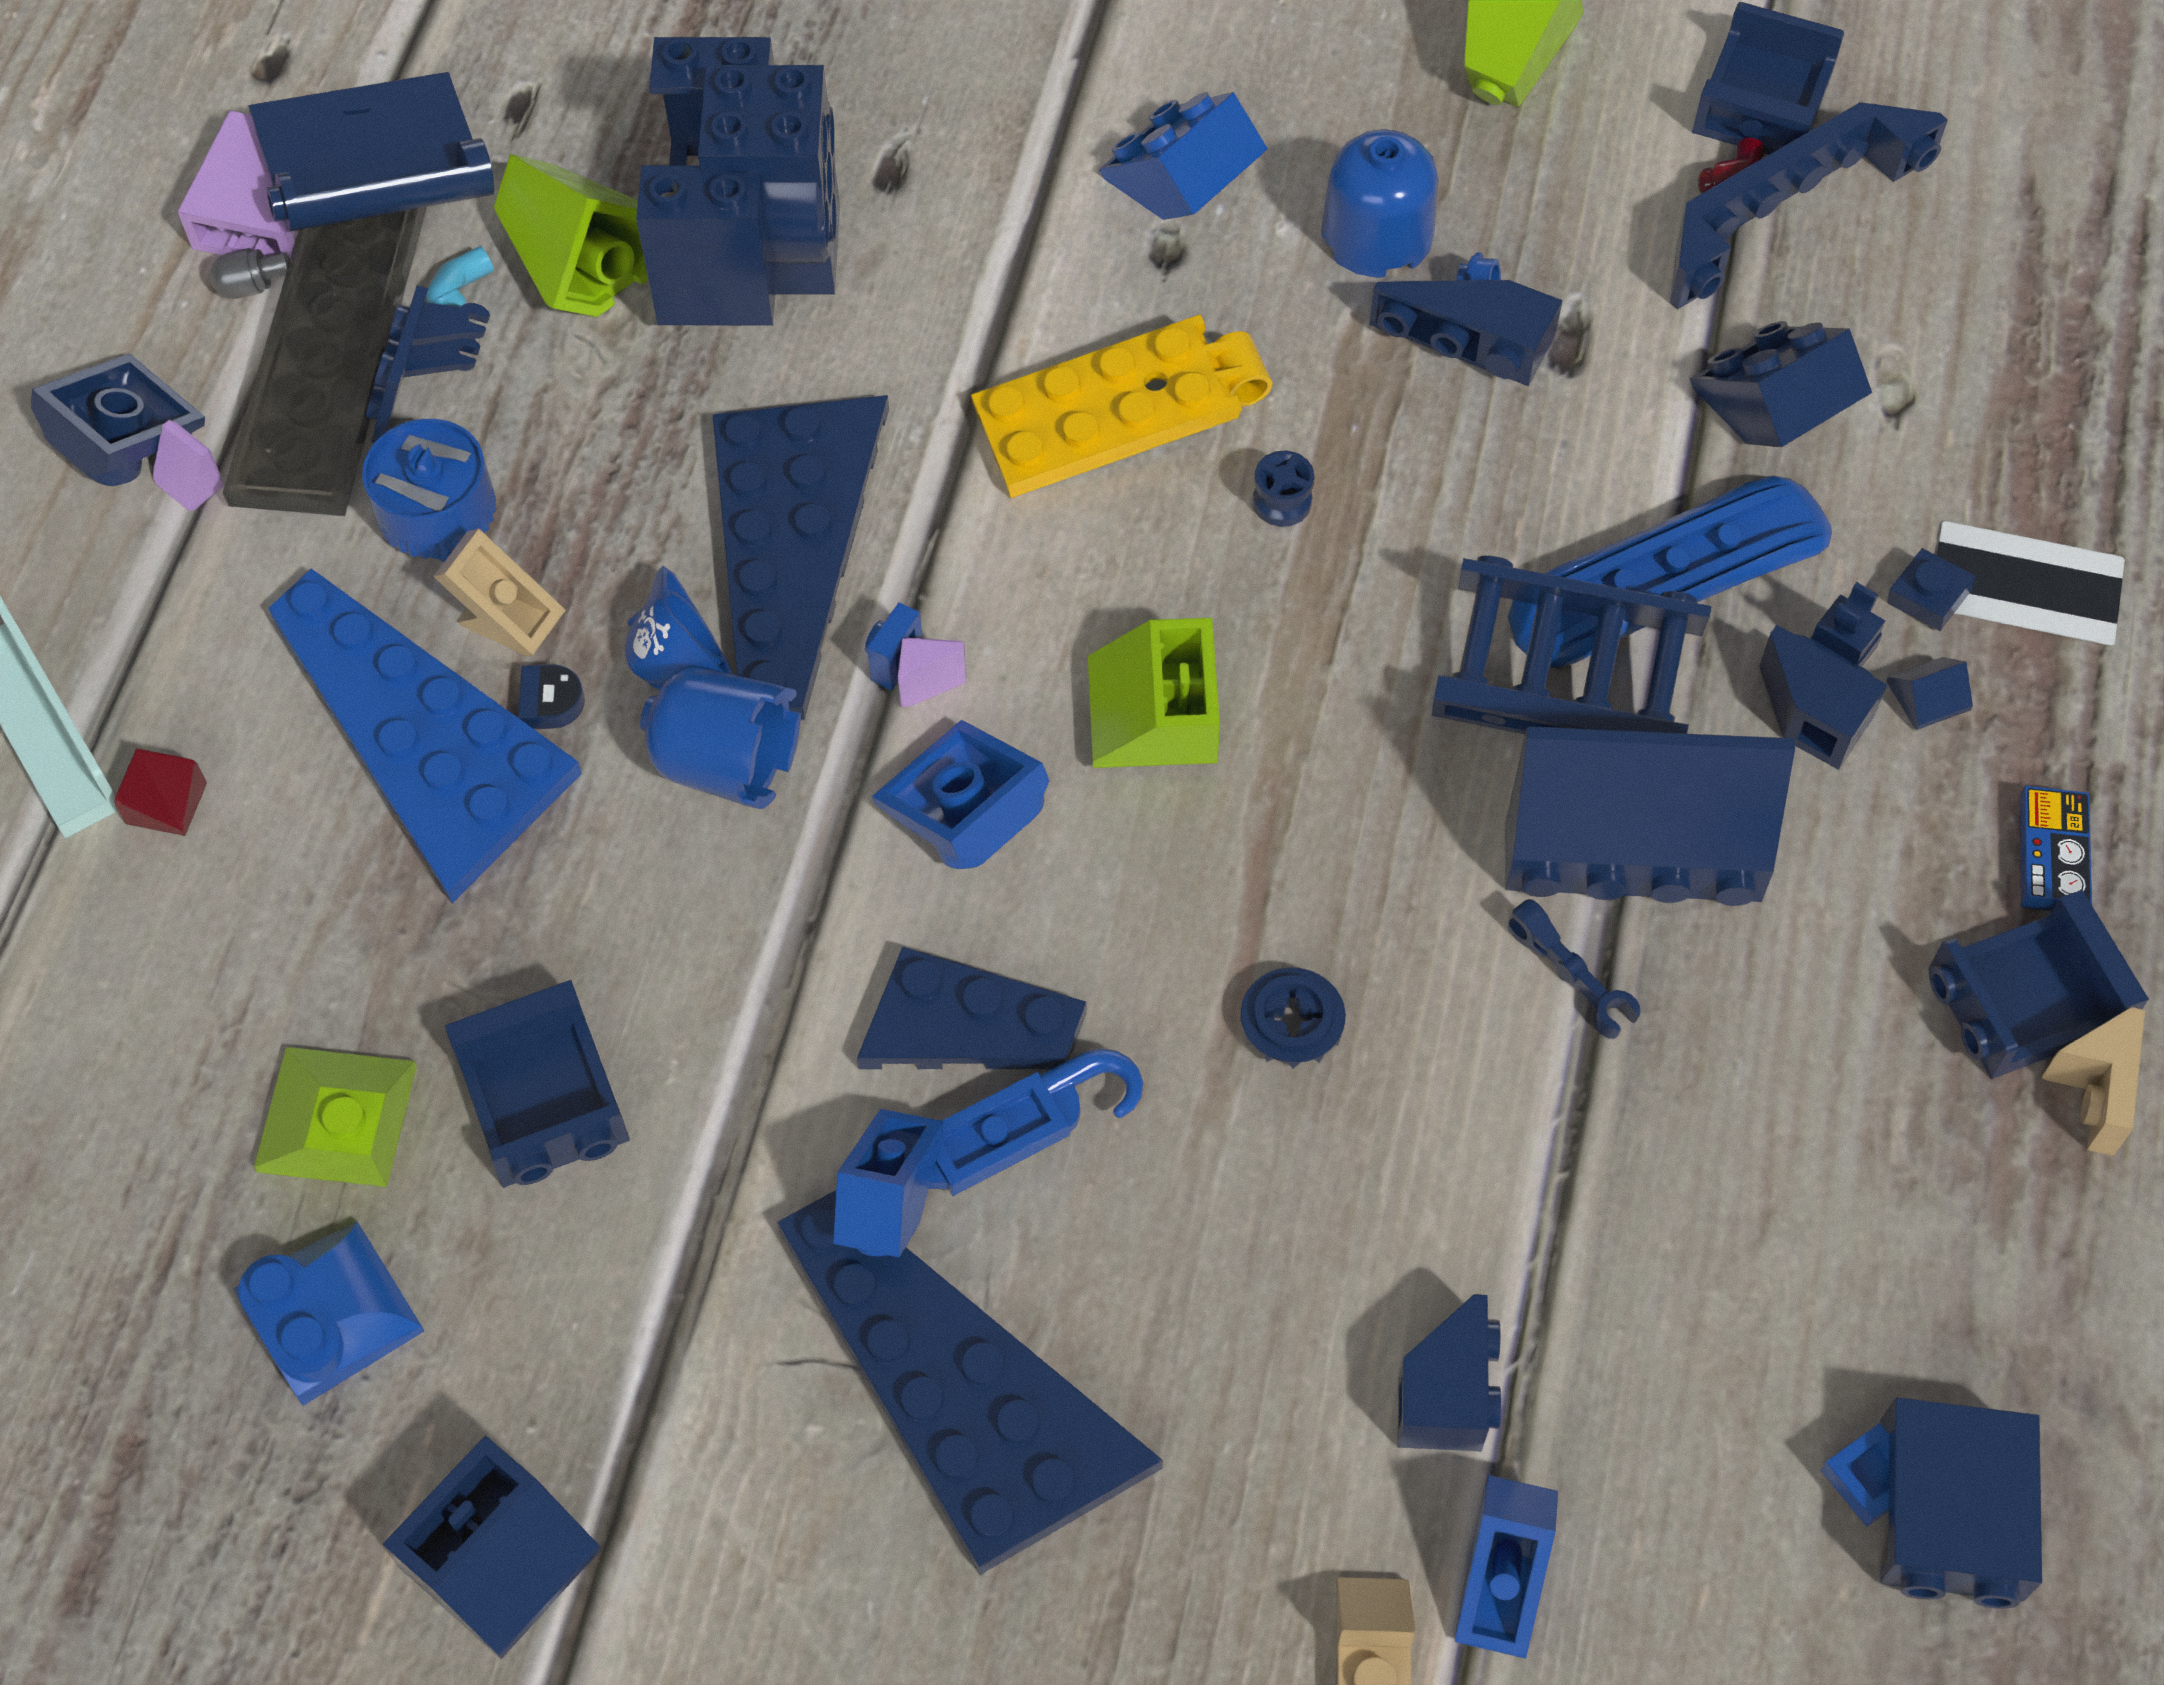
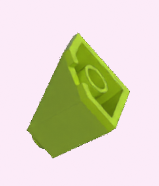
M1468 0L1464 66L1469 84L1473 87V93L1482 100L1494 105H1501L1505 101L1519 107L1584 14L1582 0Z
M510 154L493 208L546 305L553 309L599 317L615 305L613 297L635 281L641 285L648 281L636 221L638 200L556 164Z

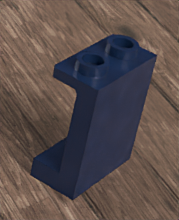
M1737 3L1730 30L1711 79H1707L1701 93L1692 133L1736 146L1741 139L1756 138L1764 144V154L1770 155L1811 131L1835 68L1844 31L1752 4Z
M2083 890L2060 897L2050 915L1965 947H1961L1956 938L1942 942L1928 968L1929 980L1935 996L1942 1004L1949 1005L1961 1026V1037L1967 1052L1973 1059L1982 1062L1991 1079L2053 1057L2067 1045L2131 1007L2143 1009L2149 1000Z
M572 980L444 1025L485 1136L493 1166L503 1188L515 1183L518 1185L537 1183L547 1178L555 1168L577 1160L594 1161L611 1154L617 1148V1145L630 1141L623 1117L600 1060Z
M1896 1397L1880 1419V1424L1889 1434L1888 1558L1880 1568V1583L1901 1587L1903 1595L1915 1599H1939L1944 1597L1946 1593L1974 1596V1603L1982 1607L2007 1609L2018 1606L2019 1602L2025 1601L2042 1584L2040 1415Z

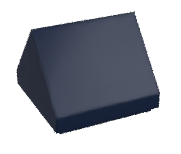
M1941 657L1888 676L1886 680L1916 730L1968 712L1973 707L1966 661Z

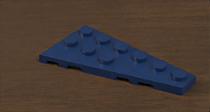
M836 1190L777 1221L780 1234L980 1575L1163 1469V1460L907 1247H905L900 1257L889 1255L869 1256L861 1253L856 1248L833 1244Z

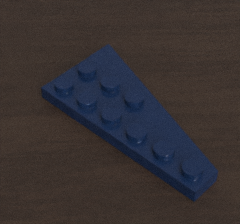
M888 395L713 415L737 676L796 690V697L792 702L789 701V710L801 713V720H805L822 658V644L828 623H831L833 618L840 578L844 577L864 504L863 494L870 469H873L878 453L877 443L882 425L885 426L889 412Z

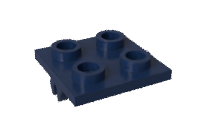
M418 285L416 286L410 307L398 304L389 334V341L380 361L366 413L367 418L377 420L371 443L374 444L388 430L403 378L454 370L469 371L474 369L476 359L463 355L460 351L473 355L479 354L480 345L475 339L484 337L486 327L473 323L469 319L485 324L488 323L490 313L485 307L476 303H466L461 307L425 302L428 288Z

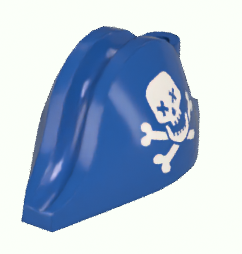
M663 565L655 575L645 605L627 621L630 629L626 637L625 657L629 668L635 675L648 682L657 690H660L672 675L689 667L706 668L732 674L723 652L676 575Z

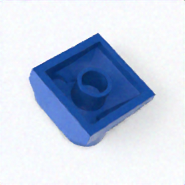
M960 720L872 795L876 806L912 832L933 844L941 861L946 866L954 869H970L985 863L1041 812L1045 801L1044 793L1050 780L1042 762L964 720Z
M358 1221L325 1236L289 1256L269 1255L258 1259L243 1273L239 1285L233 1288L272 1358L303 1406L424 1332L422 1325Z

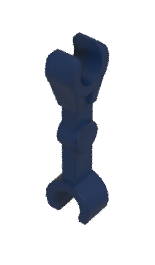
M1527 899L1513 909V918L1508 922L1510 933L1518 942L1543 958L1547 956L1556 966L1561 978L1567 983L1573 984L1594 1005L1596 1009L1593 1014V1023L1601 1035L1608 1039H1615L1621 1032L1618 1023L1607 1014L1606 1010L1610 1008L1620 1009L1632 1023L1638 1020L1640 1005L1637 999L1626 991H1608L1588 971L1585 961L1575 952H1570L1561 943V937L1547 913L1536 901Z

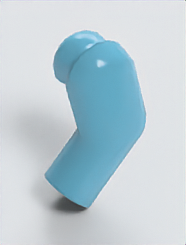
M479 246L443 264L437 270L428 287V303L461 307L466 304V300L459 292V289L494 272L492 262L485 250Z

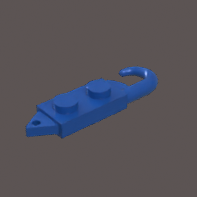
M1099 1048L1087 1051L1041 1075L1036 1072L942 1120L944 1121V1133L929 1189H948L953 1197L1070 1136V1132L1077 1127L1080 1118L1079 1095L1075 1087L1099 1074L1112 1073L1118 1075L1124 1081L1126 1094L1113 1110L1114 1116L1123 1118L1135 1109L1142 1098L1144 1083L1139 1068L1130 1057L1116 1050Z

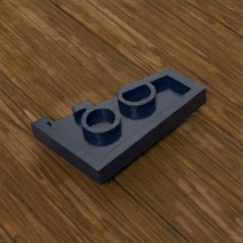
M902 947L858 1054V1069H882V1064H917L918 1069H943V1064H983L986 1069H1052L1070 1059L1087 1014V1002Z

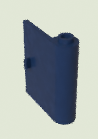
M449 72L248 105L249 114L273 185L266 188L271 215L274 222L284 221L289 232L494 194L493 171L486 145L482 138H472Z

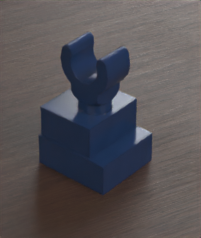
M1856 582L1848 598L1841 594L1817 623L1809 639L1819 648L1848 664L1862 667L1878 647L1882 637L1881 632L1886 620L1871 612L1879 595Z

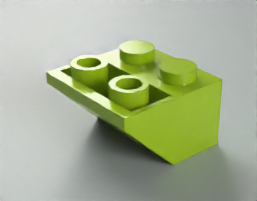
M1212 617L1148 620L1088 655L1093 768L1218 763L1220 717Z

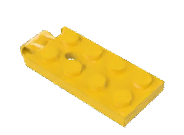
M1201 314L971 394L974 409L1010 498L1237 419L1242 411V407L1255 404L1265 398L1273 385L1251 335L1244 331H1235L1221 336L1214 343L1207 344L1203 335L1206 331L1205 322ZM1154 380L1167 382L1166 386L1158 391H1152L1145 387L1147 383Z

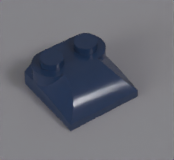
M130 353L32 389L31 409L46 441L85 475L106 486L122 485L135 480L140 475L142 459L157 452L162 425L168 420L175 421L190 434L205 425V416Z

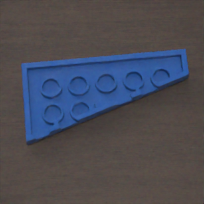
M312 568L268 608L277 628L305 672L309 674L327 707L345 731L351 745L392 810L398 815L416 848L425 862L427 861L452 904L582 774L579 762Z

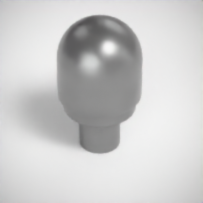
M242 249L219 256L211 266L210 280L212 286L220 295L230 299L244 298L261 294L265 289H269L271 287V279L292 274V263L287 252L264 256L260 249Z

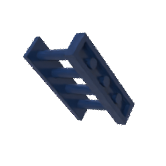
M1484 555L1477 557V560L1463 558L1458 589L1476 593L1460 670L1453 673L1452 677L1438 676L1431 716L1524 735L1527 727L1687 734L1689 724L1674 722L1675 717L1670 714L1685 633L1702 637L1710 618L1712 606L1699 604L1696 597L1683 592L1666 591L1658 596L1513 568V564L1510 561L1497 556ZM1500 597L1537 604L1521 684L1515 685L1513 690L1489 685V680L1484 677ZM1562 609L1599 616L1583 696L1577 697L1575 702L1550 697V691L1545 689ZM1623 621L1660 628L1645 709L1638 710L1637 714L1613 710V705L1607 701Z

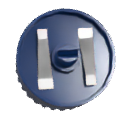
M441 419L413 420L400 424L384 433L368 451L362 469L363 484L380 531H382L384 538L392 547H397L400 552L409 553L412 557L420 556L423 559L432 557L445 562L467 531L479 528L485 533L490 529L489 524L494 521L493 514L496 512V496L482 449L476 438L465 428Z

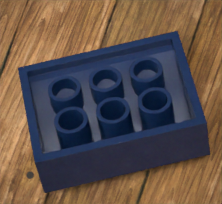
M1527 727L1505 821V890L1523 891L1534 897H1548L1557 893L1588 894L1590 897L1599 900H1612L1621 896L1652 897L1663 903H1676L1686 899L1717 900L1719 903L1728 906H1741L1750 902H1762L1774 872L1795 754V739Z

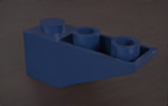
M1511 280L1377 282L1373 289L1369 325L1382 329L1391 336L1403 337L1431 348L1445 357L1456 358L1485 369L1496 377L1510 379L1529 386L1556 336L1563 300Z

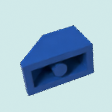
M879 1109L837 1172L833 1244L856 1248L861 1253L869 1256H901L921 1221L944 1133V1121Z
M1487 1475L1473 1537L1455 1642L1526 1659L1556 1532L1557 1490Z

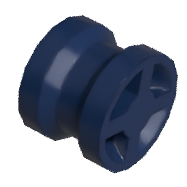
M1285 450L1265 455L1258 462L1254 474L1253 506L1260 519L1270 525L1285 527L1300 523L1309 515L1312 506V489L1315 476L1313 467L1308 459L1299 453ZM1287 489L1292 490V493L1290 494H1281Z

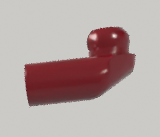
M1756 138L1741 139L1737 144L1734 159L1717 162L1714 167H1706L1701 170L1698 176L1700 193L1706 192L1763 159L1764 144Z

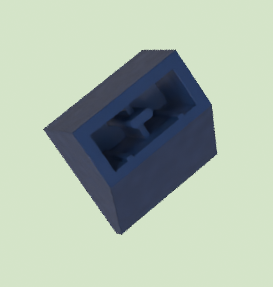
M1786 321L1766 325L1753 334L1754 341L1742 348H1731L1714 355L1708 360L1710 367L1689 378L1693 389L1746 444L1771 447L1787 445L1872 393L1850 328H1826L1820 322L1810 323L1801 327L1788 326Z
M486 1435L382 1544L399 1569L500 1659L509 1652L602 1550L600 1545L535 1477Z

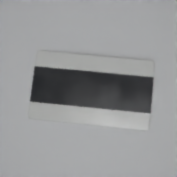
M1948 521L1942 522L1937 556L1976 576L1972 591L1954 614L2110 646L2115 644L2125 563L2123 557Z

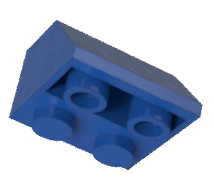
M1204 92L1184 104H1179L1175 99L1157 108L1149 116L1152 124L1142 133L1140 131L1134 132L1113 146L1111 150L1115 156L1099 169V172L1107 182L1162 220L1194 215L1267 151L1268 148L1234 92L1210 97L1208 92Z

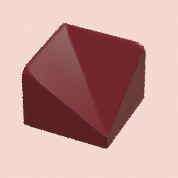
M136 748L114 802L127 825L186 836L207 781L197 762L192 759Z

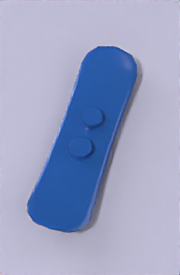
M1769 476L1747 482L1653 527L1560 564L1544 574L1658 596L1666 591L1683 592L1696 597L1699 602L1751 579L1819 555L1829 547L1832 528L1821 506L1805 487L1790 478ZM1513 600L1508 614V621L1516 645L1527 655L1537 604ZM1561 610L1550 667L1559 668L1574 664L1591 655L1599 616ZM1623 621L1620 640L1646 626Z

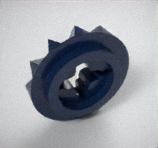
M1293 967L1273 970L1258 978L1247 990L1242 1001L1240 1021L1245 1032L1247 1045L1252 1044L1263 1054L1266 1062L1273 1059L1287 1062L1292 1069L1301 1062L1316 1060L1320 1063L1328 1051L1335 1045H1339L1346 1019L1343 1000L1337 989L1326 978L1313 971ZM1289 998H1295V1007L1298 1008L1299 1016L1311 1020L1301 1022L1300 1030L1297 1032L1296 1037H1290V1032L1287 1031L1284 1021L1274 1019L1284 1017L1285 1010L1289 1006Z

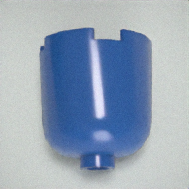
M1389 129L1367 131L1347 141L1333 160L1328 180L1321 234L1322 238H1325L1327 244L1334 251L1336 263L1355 274L1382 278L1386 276L1388 269L1401 268L1409 263V268L1413 269L1423 261L1431 250L1435 231L1439 179L1433 156L1417 139L1404 132Z
M689 667L678 671L663 684L656 696H650L643 707L640 727L643 732H646L648 757L657 772L672 782L745 806L764 809L773 802L777 794L773 790L768 789L777 769L789 772L793 762L799 737L801 713L789 710V701L792 702L796 697V690L706 668Z

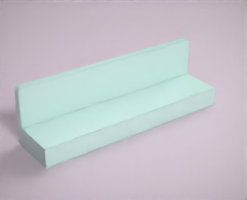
M0 596V616L5 623L0 626V725L64 838H67L117 812L118 809L114 802L115 794Z

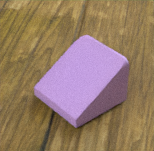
M168 420L164 423L153 470V479L156 485L187 510L193 511L224 486L222 483L223 479L209 448L175 421Z
M902 638L898 671L901 707L913 706L966 683L967 672L964 642Z

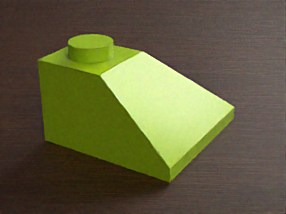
M286 1047L254 1164L256 1172L387 1187L417 1068L415 1061Z

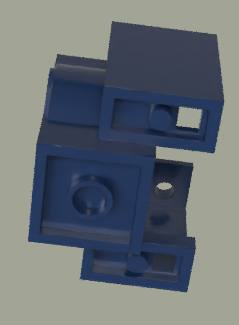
M654 37L649 90L650 94H663L671 137L669 165H641L636 221L657 324L773 326L775 295H835L840 201L835 166L834 114L827 97L824 65H774L771 37ZM688 156H698L699 165H687ZM669 192L676 193L675 195L670 197L661 196Z

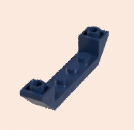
M1859 102L1686 202L1677 239L1670 303L1678 310L1696 298L1706 299L1715 293L1725 279L1724 272L1731 246L1725 240L1733 234L1736 228L1755 217L1761 219L1768 216L1781 202L1798 192H1809L1818 185L1822 178L1841 167L1849 168L1865 156L1892 182L1897 181L1914 170L1916 172L1925 170L1936 160L1941 152L1940 142L1948 119L1939 112Z

